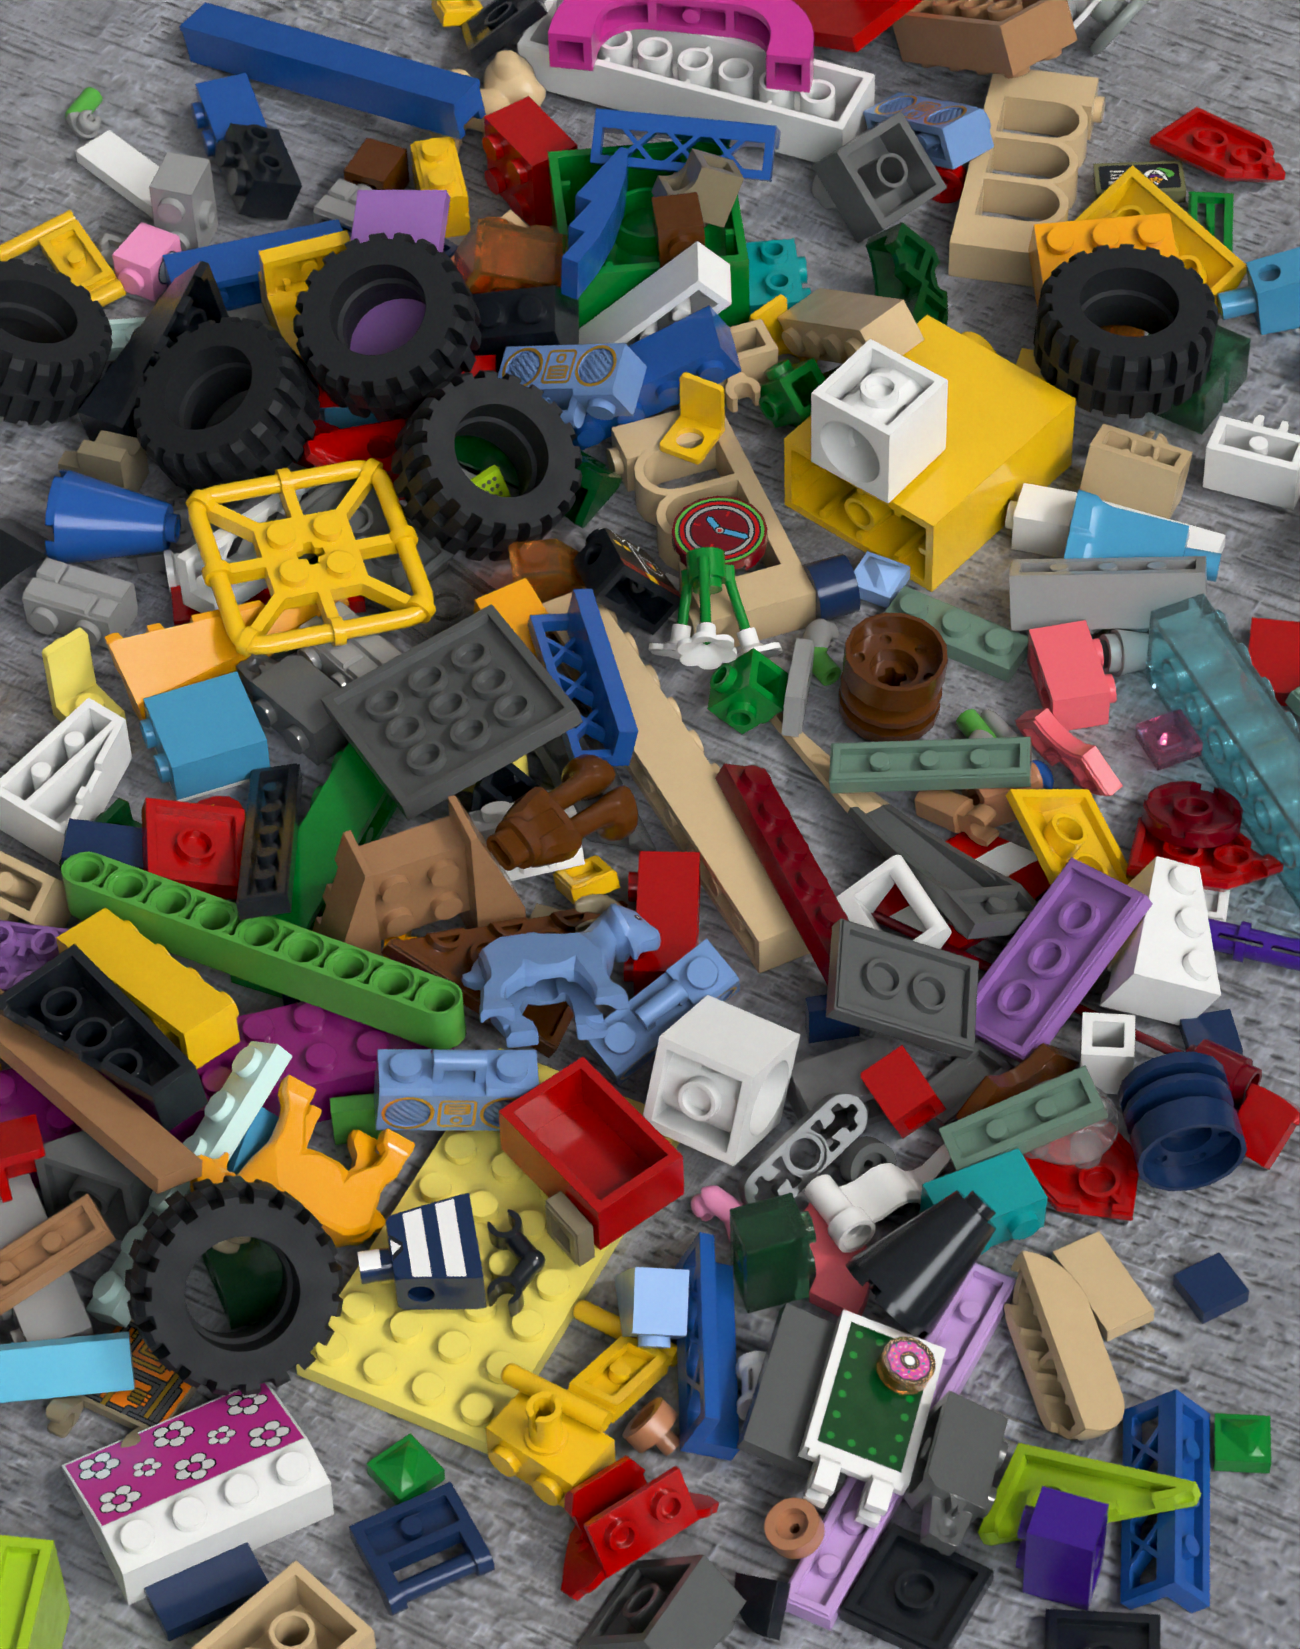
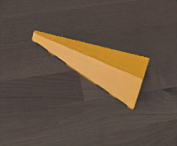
M347 598L334 600V603L340 601L346 606L349 605ZM260 600L238 605L245 627L251 626L265 607ZM312 604L284 610L266 635L296 630L316 615L320 617L321 613L318 605ZM219 609L191 615V621L188 624L165 629L160 623L147 625L146 633L123 638L116 632L104 637L114 666L123 680L132 708L139 720L146 719L144 698L236 672V666L241 661L249 658L236 652V646L227 635Z

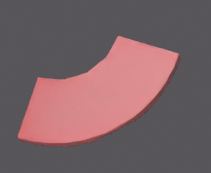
M1048 708L1027 710L1015 720L1016 726L1024 737H1031V744L1034 749L1051 766L1061 762L1074 775L1073 783L1078 787L1089 789L1092 794L1111 796L1123 786L1097 747L1086 744L1074 737L1057 721Z
M809 1203L790 1230V1242L807 1254L815 1268V1279L809 1291V1302L838 1317L843 1310L862 1316L870 1293V1283L867 1281L861 1286L849 1272L846 1264L855 1255L866 1249L867 1245L854 1252H842L829 1236L828 1224L814 1206Z

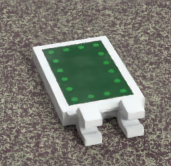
M847 1310L842 1311L835 1326L798 1454L799 1457L813 1462L803 1495L804 1500L823 1509L827 1503L828 1496H832L835 1491L840 1472L862 1480L866 1483L861 1494L855 1521L876 1529L881 1515L884 1516L888 1510L892 1493L903 1496L909 1487L946 1348ZM899 1340H911L923 1347L931 1360V1371L927 1377L922 1378L920 1381L903 1380L893 1373L886 1359L890 1345ZM908 1352V1353H905V1354L902 1355V1358H901V1359H902V1363H903L906 1367H908V1368H915V1367L918 1366L919 1361L917 1360L916 1357H915V1359H916V1365H915V1366H907V1365L904 1363V1361H903V1357H904L905 1355H912V1356H914L912 1353H909V1352Z

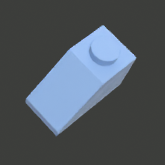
M633 1267L615 1275V1289L622 1336L638 1337V1347L659 1349L671 1348V1339L687 1336L689 1270Z

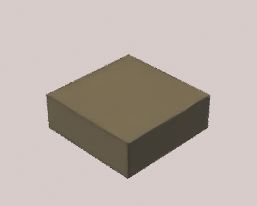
M562 1191L548 1198L545 1205L547 1233L574 1264L580 1267L595 1257L593 1226Z

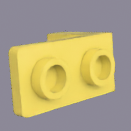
M77 628L64 637L56 639L42 650L53 715L60 722L65 720L87 698L94 700L126 719L125 711L96 684L88 634L82 628Z

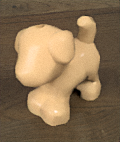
M509 50L496 53L495 58L492 59L485 70L484 88H480L486 115L528 96L540 107L546 95L545 88L537 81L534 70L528 61L514 51ZM453 69V70H452V72H456V73H459V74H463V75H466V76H470L469 73H468L466 70H463V69ZM472 117L464 125V130L468 128L482 132L485 137L484 117L482 119ZM429 131L431 138L447 137L446 135ZM454 138L457 153H459L462 139Z

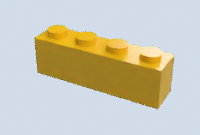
M103 908L56 937L59 954L73 944H76L196 1066V1069L240 1042L237 1024L239 1011L231 996L224 991H217L205 982L194 968H186L175 960L163 945L159 943L154 944L139 933L130 921H123L107 908Z

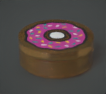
M908 1336L896 1337L890 1340L877 1360V1371L882 1382L891 1390L906 1395L922 1391L932 1378L936 1368L935 1358L931 1350L920 1340Z

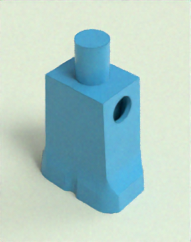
M1300 247L1246 262L1248 286L1217 293V302L1222 320L1253 313L1261 335L1300 328Z
M1078 490L1064 559L1206 556L1207 580L1216 582L1222 554L1187 547L1189 540L1188 525L1116 508L1103 502L1095 494Z

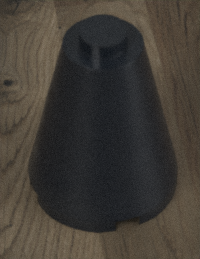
M956 1190L855 1255L846 1264V1267L861 1286L867 1281L871 1284L869 1289L876 1296L874 1300L901 1326L916 1338L919 1336L920 1339L926 1340L935 1330L995 1232L996 1227L990 1219L996 1212L974 1190L967 1196Z

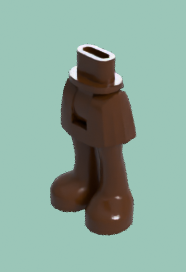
M582 754L568 762L561 775L562 784L555 789L547 792L543 787H534L517 799L502 821L497 825L495 833L486 839V844L495 859L507 871H511L516 867L521 869L537 868L574 858L582 846V839L594 832L607 841H619L632 834L638 825V809L635 797L630 788L620 785L604 794L589 807L569 818L564 810L579 801L586 802L601 795L611 786L616 776L613 766L606 760L595 755Z

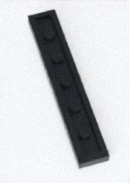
M294 763L251 771L236 901L240 920L291 912L303 784L300 764Z

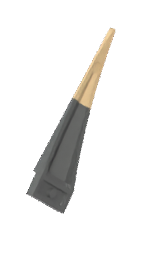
M780 712L770 722L781 734L783 714ZM803 732L799 734V737L782 735L830 792V756ZM875 792L831 793L887 860L895 855L903 857L945 922L953 926L966 939L1014 935L1038 902L1020 883L987 867L948 844L890 805Z

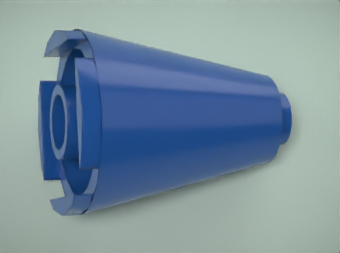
M61 469L59 470L61 477H54L48 495L45 526H52L54 541L45 540L48 558L71 564L164 552L163 550L169 549L171 542H178L181 530V517L179 514H174L172 504L72 470Z

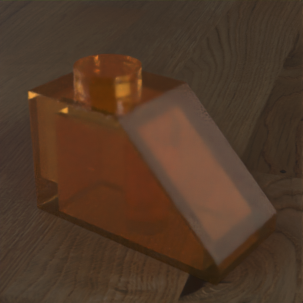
M553 538L514 542L508 545L511 584L527 578L542 603L573 592V589L585 588L573 564L579 551L562 541Z

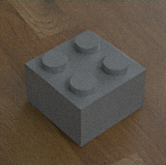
M902 111L874 125L812 165L858 243L886 229L947 189Z

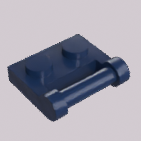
M451 1481L349 1526L350 1538L376 1584L382 1601L391 1616L408 1609V1602L475 1573L480 1577L495 1570L490 1551ZM459 1543L462 1544L466 1551L399 1582L393 1573Z

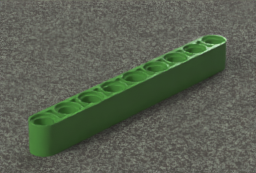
M80 852L66 859L61 867L68 910L74 917L84 921L103 908H107L121 920H128L133 923L140 934L154 944L159 943L163 945L170 953L431 1049H451L458 1046L465 1039L467 1033L462 990L452 981L272 916L240 920L236 903L97 853Z

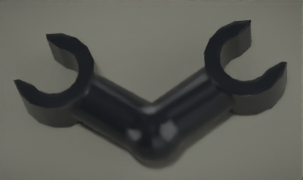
M508 1209L509 1223L513 1229L508 1232H500L495 1229L493 1224L487 1222L489 1239L496 1248L509 1250L519 1262L508 1276L496 1278L489 1284L487 1295L490 1307L495 1304L501 1295H513L508 1302L510 1317L522 1310L524 1306L523 1291L536 1274L544 1268L546 1260L543 1253L537 1250L524 1235L520 1215Z

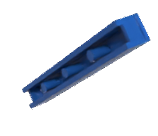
M206 2L179 26L184 36L190 61L235 75L246 73L248 78L460 140L466 135L464 125L472 117L482 119L486 115L479 87L481 85L480 79Z

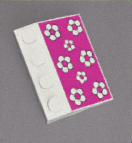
M268 1382L260 1384L261 1393L244 1396L237 1389L230 1392L228 1396L223 1395L138 1432L141 1441L134 1446L121 1448L123 1438L62 1465V1471L128 1605L146 1598L145 1587L248 1542L251 1550H255L334 1515L331 1482L308 1438Z

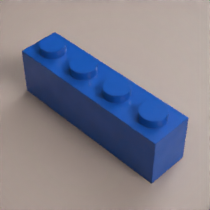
M339 219L163 255L167 288L177 276L198 262L204 261L210 265L227 311L262 303L258 272L261 271L258 251L343 231Z
M708 305L629 345L628 347L647 366L634 416H614L611 420H601L592 417L586 412L582 427L573 428L577 437L572 443L574 446H579L583 451L611 437L612 427L649 418L671 406L679 404V377L683 372L717 384L741 372L731 329Z

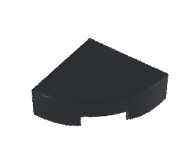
M736 1573L734 1588L746 1600L739 1613L745 1624L752 1631L763 1637L780 1640L791 1584Z

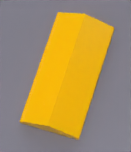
M1133 165L1074 220L1170 213L1177 258L1183 261L1185 264L1184 268L1189 269L1192 267L1202 277L1203 284L1206 283L1215 297L1214 303L1218 308V313L1220 311L1217 293L1237 289L1247 273L1246 264Z
M1010 789L1005 795L1050 885L1071 857L1126 885L1133 880L1126 878L1128 863L1089 789Z

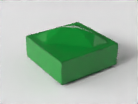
M1215 1413L1213 1423L1214 1471L1270 1474L1271 1416Z
M411 1433L366 1463L368 1475L386 1492L396 1505L430 1491L445 1480L444 1468Z

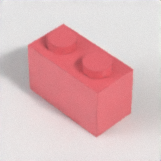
M1086 620L1029 629L1027 664L1042 708H1048L1067 731L1108 724L1110 703H1116L1117 699L1116 686L1112 674H1104L1102 668L1104 666L1103 648L1099 638L1092 639Z

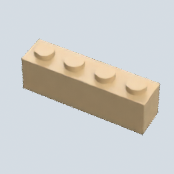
M818 288L777 317L784 330L782 332V339L793 354L800 357L841 364L847 361L869 339L900 355H904L925 340L903 299Z

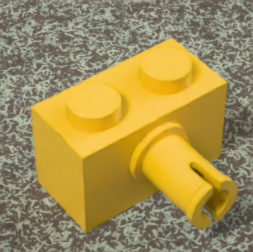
M519 1391L485 1428L488 1458L492 1465L507 1477L515 1475L530 1485L536 1495L545 1503L551 1506L560 1505L564 1508L565 1493L616 1462L615 1441L605 1433L562 1413L561 1400L556 1397L552 1401L553 1393L539 1392L530 1397Z

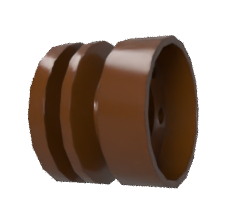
M886 612L867 617L852 628L845 642L843 672L840 678L838 693L839 713L850 729L862 738L874 742L917 740L933 728L940 712L942 685L945 681L948 663L947 645L939 631L921 618L906 613Z

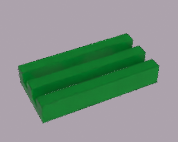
M1189 192L1188 214L1197 221L1198 203H1206L1205 229L1213 236L1215 231V204H1224L1223 245L1232 252L1234 194Z

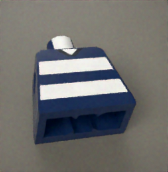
M469 1193L390 1215L385 1220L389 1247L357 1252L361 1283L367 1284L394 1280L398 1307L404 1310L486 1308L484 1276Z

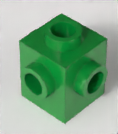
M814 358L791 364L789 359H785L764 372L768 379L759 384L761 388L759 407L763 415L772 422L775 428L793 424L796 429L811 416V393L826 380Z
M753 648L734 661L722 664L713 672L710 679L711 688L707 709L743 735L759 724L767 723L776 714L784 710L788 673Z

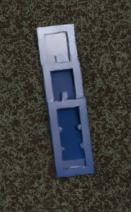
M620 147L575 195V219L569 225L568 251L562 256L561 294L578 300L599 273L615 243L625 211L629 149Z

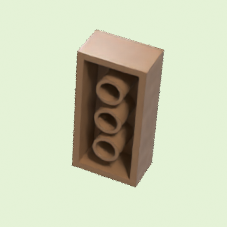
M923 0L893 24L903 62L919 63L924 68L935 66L948 67L950 71L974 70L978 75L990 73L1004 74L1005 78H1017L1027 74L1030 71L1031 65L1060 56L1062 48L1078 40L1067 0Z

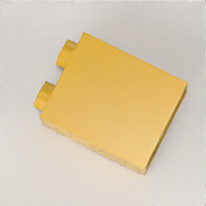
M926 315L917 323L925 340L902 356L948 380L946 449L888 504L811 462V416H809L784 438V505L865 553L869 551L910 566V580L933 592L1005 526L1010 500L1018 501L1023 483L1048 487L1072 465L1076 398L1056 388V385L1053 386L1046 382L1041 373L1033 375L996 353L992 345L979 334L970 331L959 333Z

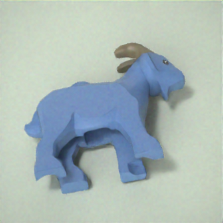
M592 894L583 896L575 901V910L580 913L592 912L601 914L598 918L580 923L575 927L576 933L539 934L529 932L499 937L481 950L478 959L472 966V970L463 974L462 982L467 988L481 990L479 1020L483 1023L488 1018H491V1023L504 1036L508 1048L532 1046L539 1043L538 1030L535 1024L522 1015L527 1005L543 1006L565 1001L573 1012L576 1034L579 1040L605 1038L608 1029L604 1022L603 1014L596 1005H609L616 1010L629 1009L628 995L625 989L612 982L610 978L614 961L626 962L630 955L634 960H638L641 953L658 950L661 943L658 930L644 920L636 911L623 907L606 895Z

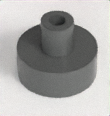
M870 1136L860 1137L844 1150L840 1161V1172L843 1179L850 1183L879 1164L892 1163L896 1166V1156L888 1145Z

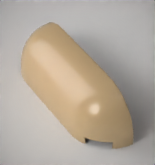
M1022 1250L1011 1267V1271L1018 1272L1013 1292V1304L1005 1303L1004 1311L1007 1326L1041 1422L1049 1432L1058 1433L1068 1440H1089L1102 1436L1120 1423L1124 1415L1125 1406L1121 1388L1087 1296L1072 1275L1059 1264L1043 1255Z

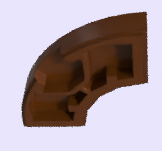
M1046 1043L1040 1044L1027 1059L1012 1070L998 1076H985L957 1112L956 1118L960 1120L1073 1071L1079 1062L1065 1050Z

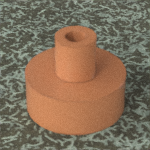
M657 1397L645 1405L632 1418L622 1436L638 1453H643L655 1445L665 1456H668L680 1444V1438L670 1429L675 1423L678 1413L662 1397Z
M788 1498L778 1502L771 1508L764 1523L766 1537L775 1551L789 1559H801L815 1552L822 1543L825 1534L824 1523L819 1513L810 1502L801 1498Z

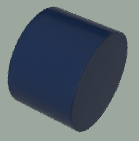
M844 554L802 565L816 591V619L830 620L860 610V592L857 579L850 561Z

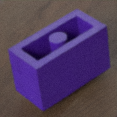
M1042 1486L1036 1506H1025L1017 1537L1022 1539L1018 1550L1015 1567L1024 1570L1022 1593L1082 1610H1089L1104 1562L1109 1504Z

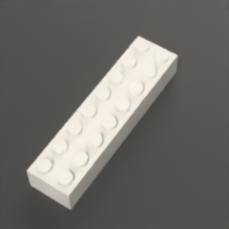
M546 0L544 4L548 14L530 26L517 44L518 55L526 59L532 66L537 81L546 91L620 111L776 125L781 131L779 150L775 149V152L815 163L864 133L867 124L863 111L875 104V74L814 59V76L810 93L766 89V52L752 42L729 37L648 29L629 30L611 37L601 46L593 71L550 67L548 31L554 13L564 0Z

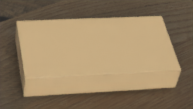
M1100 1231L1052 1252V1260L1070 1273L1083 1289L1090 1303L1099 1331L1106 1342L1154 1321V1308Z

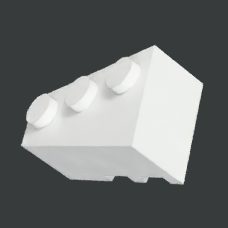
M87 698L0 778V830L59 865L69 818L95 821L97 816L104 812L132 760L126 719L94 700Z
M1156 856L1128 884V886L1146 894L1153 904L1108 964L1107 970L1111 972L1108 989L1102 994L1100 1006L1180 1026V1019L1197 1018L1221 996L1200 867Z

